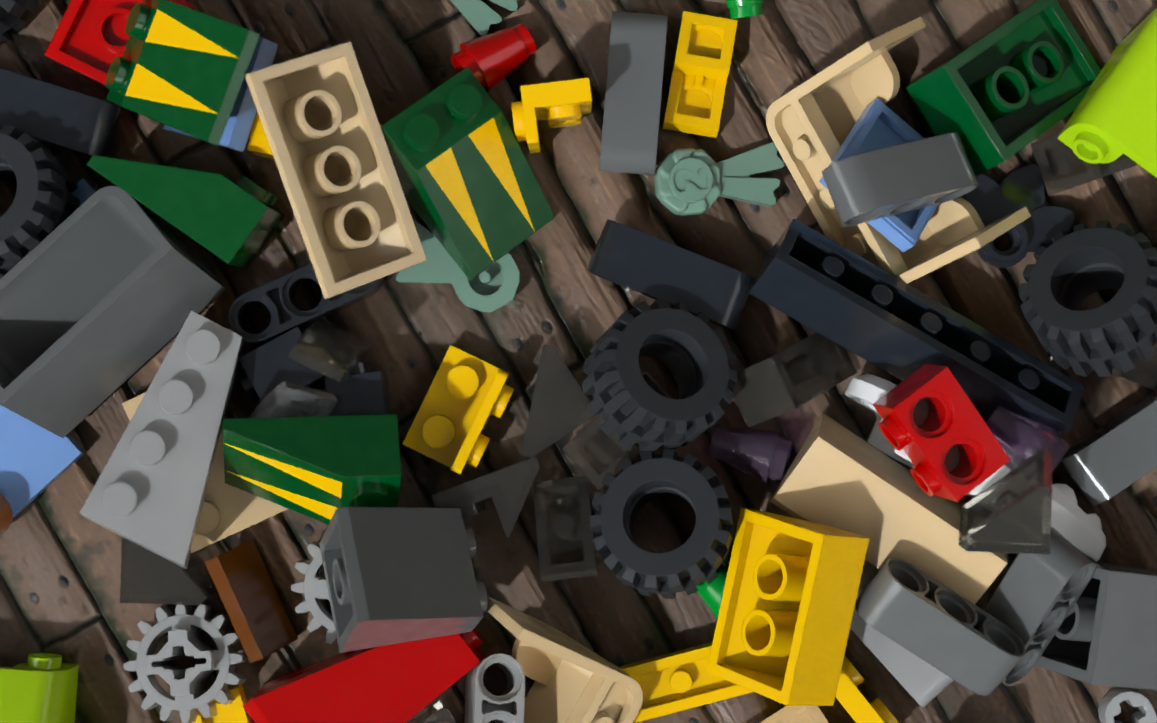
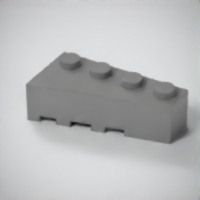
M191 310L81 509V515L187 569L208 480L218 447L223 419L226 415L239 364L238 358L241 356L243 348L242 336Z

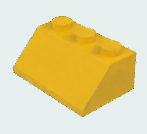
M741 508L706 672L786 706H834L869 538L821 523L750 508Z

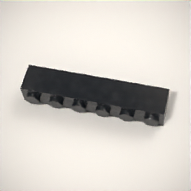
M796 219L791 221L767 254L749 293L901 381L905 380L925 363L948 367L982 419L992 427L994 434L1036 458L1041 456L1072 428L1085 388L1083 384Z

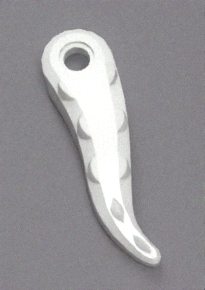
M871 374L852 378L844 394L858 404L873 411L877 418L867 443L885 455L911 468L914 467L903 449L900 451L895 449L884 437L878 426V423L883 419L873 406V403L897 385ZM924 398L917 402L913 410V419L917 427L923 424L928 416V404ZM987 424L993 435H995L992 427ZM956 445L952 446L945 456V466L948 472L952 471L959 462L960 454ZM1001 445L1010 461L966 496L1037 531L1048 526L1054 527L1085 556L1097 562L1106 547V539L1102 532L1100 517L1095 513L1086 514L1077 505L1078 502L1074 490L1068 485L1052 484L1040 474L1039 465L1031 455L1025 452L1012 453Z

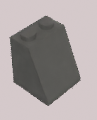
M344 507L335 510L319 545L340 653L472 632L484 617L483 613L487 611L488 601L483 580L475 579L471 560L476 555L475 536L470 525L464 526L461 508Z
M1092 561L1096 565L1095 573L1035 666L1092 685L1157 690V570Z

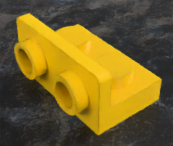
M589 78L520 86L522 101L511 102L517 142L527 141L530 154L541 153L537 120L548 119L549 128L581 124L582 115L591 114L592 110Z
M450 345L403 445L450 467L451 471L459 475L463 473L467 464L477 468L491 439L482 434L491 414L498 418L502 417L515 388L506 385L511 373Z

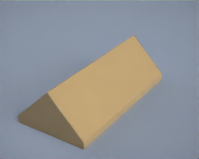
M351 41L246 74L247 84L324 299L426 261L421 241Z
M824 413L818 418L770 500L771 503L794 518L829 525L869 538L864 565L874 572L878 573L889 558H899L920 569L974 605L1008 564L1005 534L957 502L935 495L932 497L928 496L914 481L908 469Z

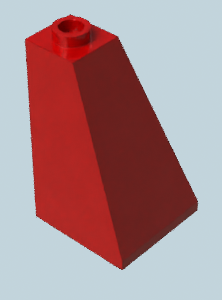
M474 628L472 632L341 652L269 680L248 699L243 708L255 723H406L481 662L483 653L478 647L484 641L477 629Z

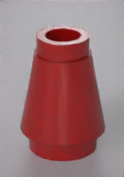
M520 22L513 27L461 43L460 51L451 55V61L457 74L468 67L486 92H489L523 63L528 56L537 52V47L528 29Z

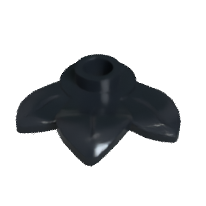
M1036 164L1024 166L1011 172L999 185L986 175L978 174L975 176L979 184L978 187L965 194V200L974 207L984 226L1025 206L1031 217L1006 232L1010 238V244L1005 251L996 249L992 241L976 250L978 256L986 264L996 268L1016 265L1023 260L1028 252L1035 253L1040 246L1048 248L1053 244L1051 237L1061 231L1064 236L1068 234L1075 217V213L1069 209L1057 206H1044V182L1040 168Z

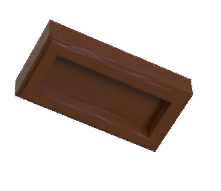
M253 539L205 561V565L250 663L261 660L298 639Z

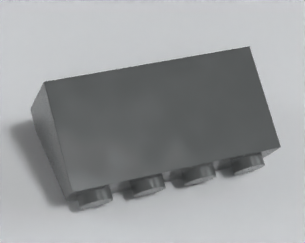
M107 186L99 189L0 279V405L64 438L180 332L191 310L199 314L226 288L214 273L141 202L118 186Z

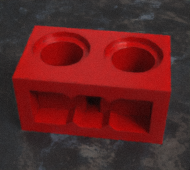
M925 363L873 403V406L883 419L878 423L880 431L895 449L899 451L903 449L914 464V467L910 469L911 476L917 485L930 497L935 495L958 502L1010 461L1008 455L946 366ZM924 398L928 404V416L925 422L917 427L913 419V410L917 402ZM956 445L960 454L959 462L952 471L948 472L945 466V456L948 450Z

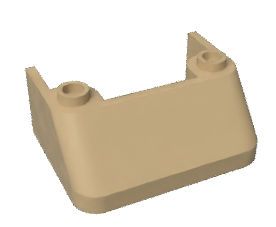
M921 17L867 41L774 101L769 106L766 114V126L769 135L825 236L907 284L983 247L1031 217L1025 206L984 226L974 207L965 199L958 197L938 204L916 244L905 252L897 248L868 222L848 227L842 226L829 190L819 182L823 176L822 171L830 165L865 107L876 98L887 104L897 95L900 87V76L888 50L925 28L926 25Z
M487 596V611L517 637L512 647V657L520 663L524 670V675L535 680L525 697L524 723H633L643 702L641 686L624 670L553 626Z

